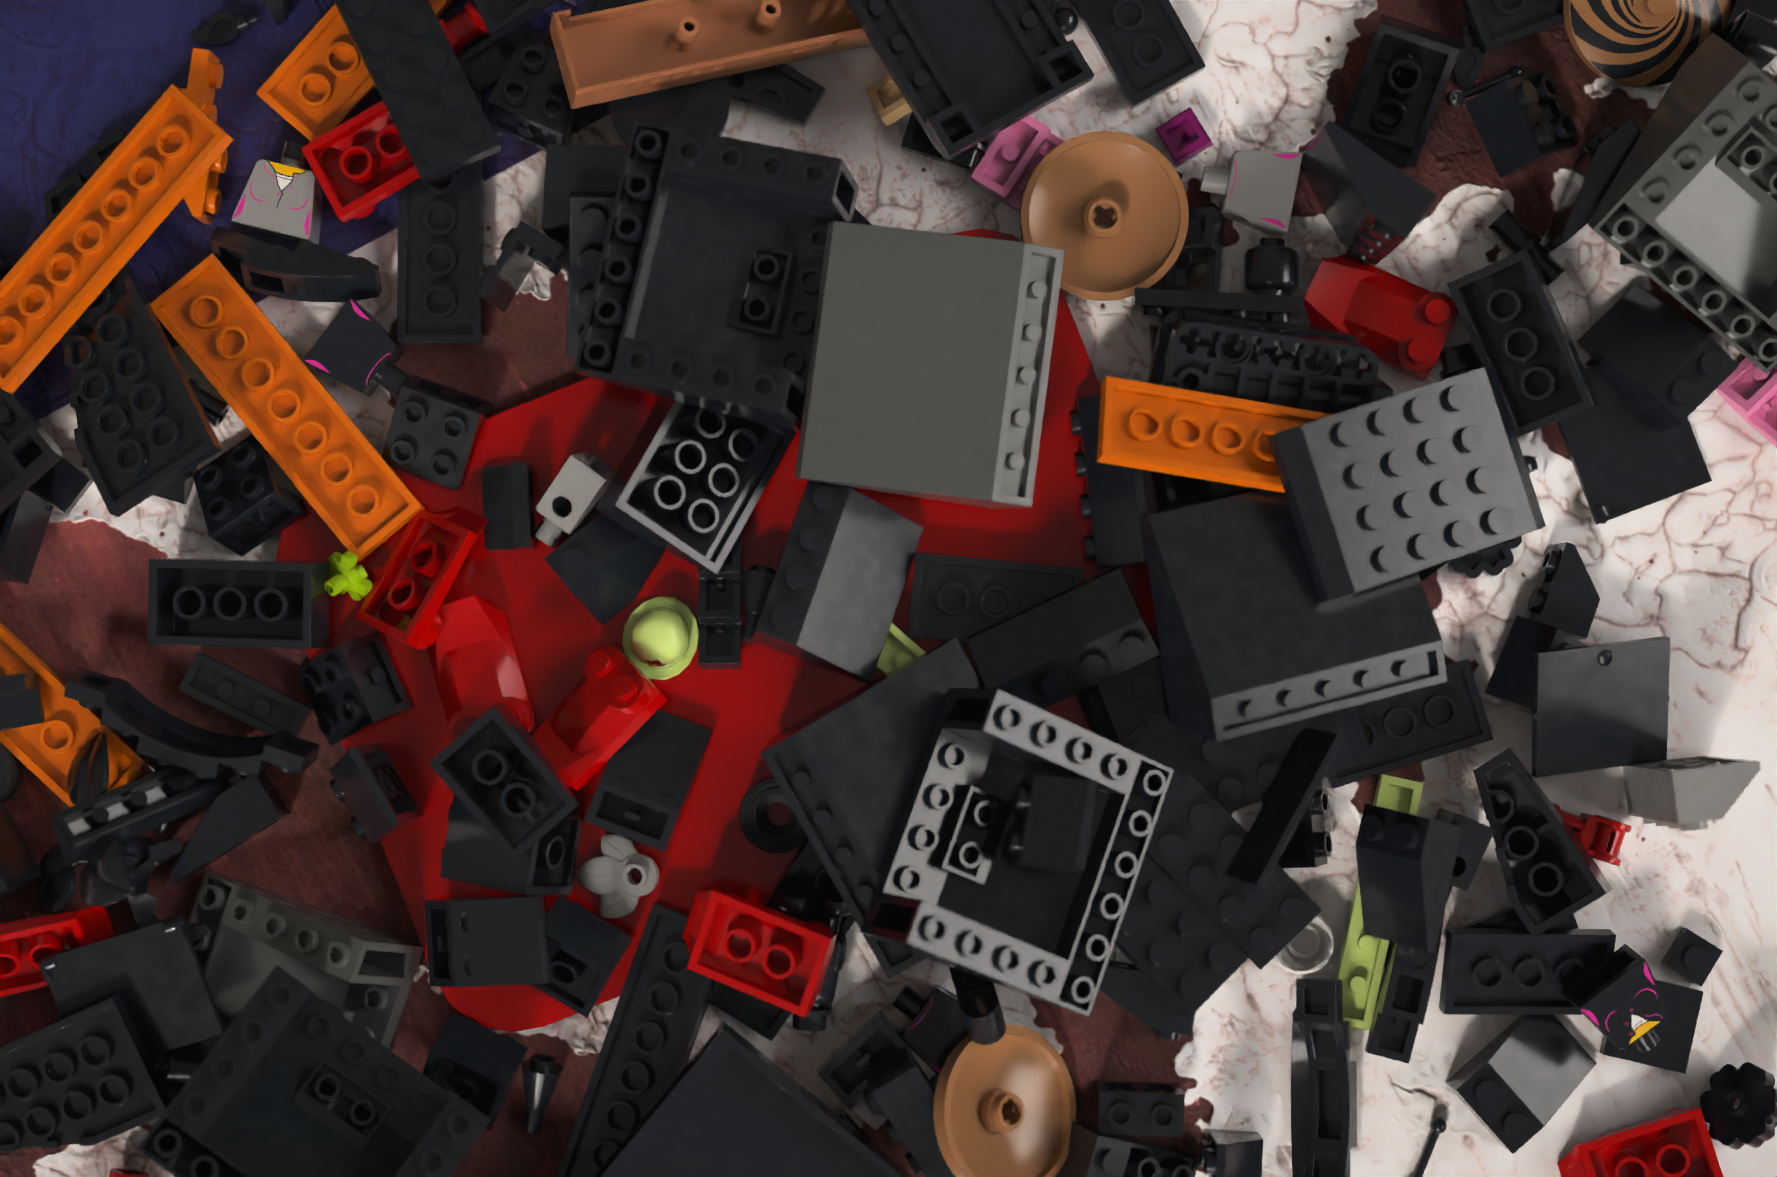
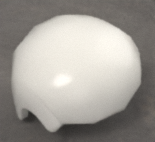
M1317 915L1273 959L1281 969L1295 975H1310L1319 971L1327 964L1334 951L1335 943L1331 927L1321 916Z

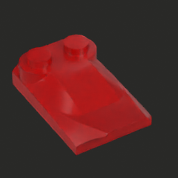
M382 100L301 147L338 219L343 223L350 219L367 217L374 211L377 203L420 178Z
M1347 254L1321 259L1303 300L1311 327L1349 333L1361 345L1368 347L1374 352L1380 363L1421 382L1427 379L1438 360L1458 313L1455 302L1446 294L1431 292L1368 263L1365 266Z
M459 506L439 512H428L421 509L412 517L355 617L413 649H426L435 643L440 636L442 627L441 617L437 614V611L489 520Z
M479 595L441 605L437 611L442 621L440 636L435 643L427 648V652L448 723V737L451 742L491 707L499 704H504L529 734L534 733L538 723L505 611L490 605Z
M615 644L613 646L604 645L591 652L584 666V677L549 713L534 733L531 734L565 784L577 791L668 700Z
M718 888L705 892L697 891L682 936L690 956L687 969L804 1018L810 1013L821 990L834 952L836 934H833L829 927L821 922H803Z
M92 906L59 914L0 924V997L49 986L48 983L46 984L39 967L40 957L116 935L105 906Z
M1698 1105L1688 1108H1671L1662 1116L1576 1143L1571 1151L1557 1162L1561 1177H1723L1702 1110Z

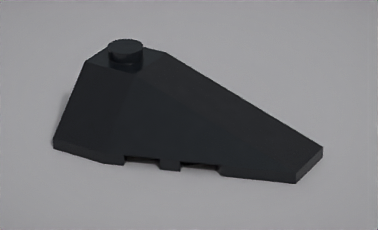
M601 513L544 559L575 597L602 625H605L637 598L644 583L663 557L665 550L628 531Z
M1511 747L1473 770L1486 819L1489 821L1490 827L1495 829L1493 833L1496 846L1495 852L1498 862L1501 864L1509 902L1533 938L1613 889L1589 852Z

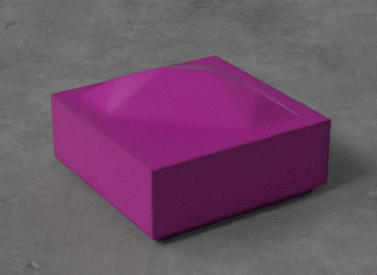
M1191 107L1155 129L1177 167L1213 145Z

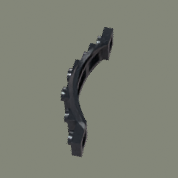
M86 669L66 681L65 697L79 701L82 707L88 709H103L100 725L115 729V732L120 736L139 737L136 753L151 757V761L159 765H176L188 769L192 775L199 778H216L229 767H232V770L240 775L258 776L272 764L275 765L277 770L285 773H301L313 764L318 757L319 744L295 737L284 731L261 737H239L216 733L187 723L149 701L127 680L109 677Z
M1307 977L1296 979V1008L1293 1011L1291 1046V1146L1293 1177H1350V1149L1357 1147V1062L1350 1061V1021L1343 1020V980Z

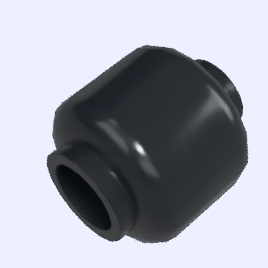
M1261 238L1260 246L1251 247L1246 251L1243 284L1247 290L1253 292V294L1287 296V293L1297 288L1299 254L1293 248L1285 246V239Z

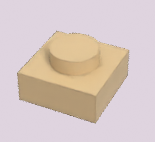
M890 74L865 89L886 127L912 112Z

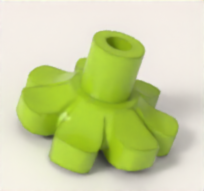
M350 551L344 554L334 552L328 557L331 564L330 576L332 578L324 583V587L331 596H336L339 593L343 595L348 592L353 600L359 601L370 592L372 582L367 579L368 575L362 565L356 566L358 557Z

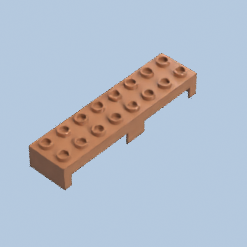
M649 0L570 17V9L553 12L549 27L571 109L872 45L845 0Z

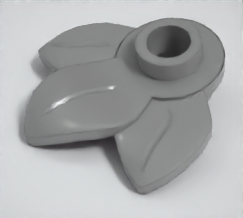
M607 834L601 837L603 856L587 861L580 868L577 876L586 889L595 894L602 895L600 916L604 918H618L634 911L640 896L647 895L656 888L659 881V869L652 858L638 853L632 840L619 834ZM634 868L639 869L642 873L640 883L635 882L632 878Z

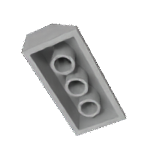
M1697 756L1622 766L1628 813L1631 816L1643 818L1644 824L1655 823L1656 826H1668L1670 829L1681 828V831L1708 829V821L1723 819L1761 770L1760 761L1716 756Z

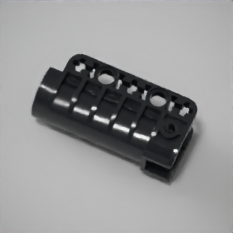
M1173 307L1166 310L1161 316L1147 382L1333 415L1393 396V389L1377 377L1379 361L1376 354L1368 347L1361 345L1349 333L1185 307ZM1178 316H1183V321L1179 322L1173 330L1168 329L1169 323H1176ZM1196 328V334L1194 332H1190V329ZM1212 330H1215V331H1217V332H1216V334H1215V336H1214V339H1213V341H1212V343H1211V342H1210V339H1211V331H1212ZM1197 335L1200 337V342L1194 341ZM1230 335V338L1222 344L1223 339ZM1240 335H1241L1242 338H1243V339H1240L1241 347H1240V348H1235V346L1237 345V342H1238V340H1239V337H1240ZM1253 337H1259L1256 344L1261 347L1260 350H1256ZM1275 341H1279L1281 354H1275L1279 348L1274 344ZM1295 343H1301L1297 349L1296 356H1294L1292 352H1295ZM1321 347H1323L1326 350V352L1321 351ZM1337 349L1342 350L1339 354V357L1342 358L1341 362H1337ZM1320 351H1321L1322 359H1321V360H1316L1317 357L1319 356ZM1361 356L1363 360L1368 362L1366 369H1359Z

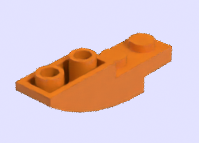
M193 48L187 89H179L217 123V107L213 104L215 90L220 89L223 83V65L220 64V59L210 50ZM227 149L184 197L192 216L204 224L212 225L213 215L218 214L220 211L222 195L221 190L217 188L219 175L224 173L227 167Z

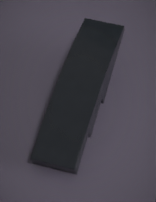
M742 531L717 575H712L698 567L699 669H741Z

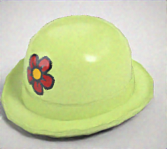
M658 596L644 601L631 613L624 626L622 640L624 653L648 679L666 680L677 676L690 665L697 651L699 641L697 618L688 605L675 597Z

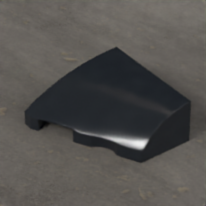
M1214 206L1189 208L1187 235L1177 260L1170 270L1148 289L1219 292L1225 218Z

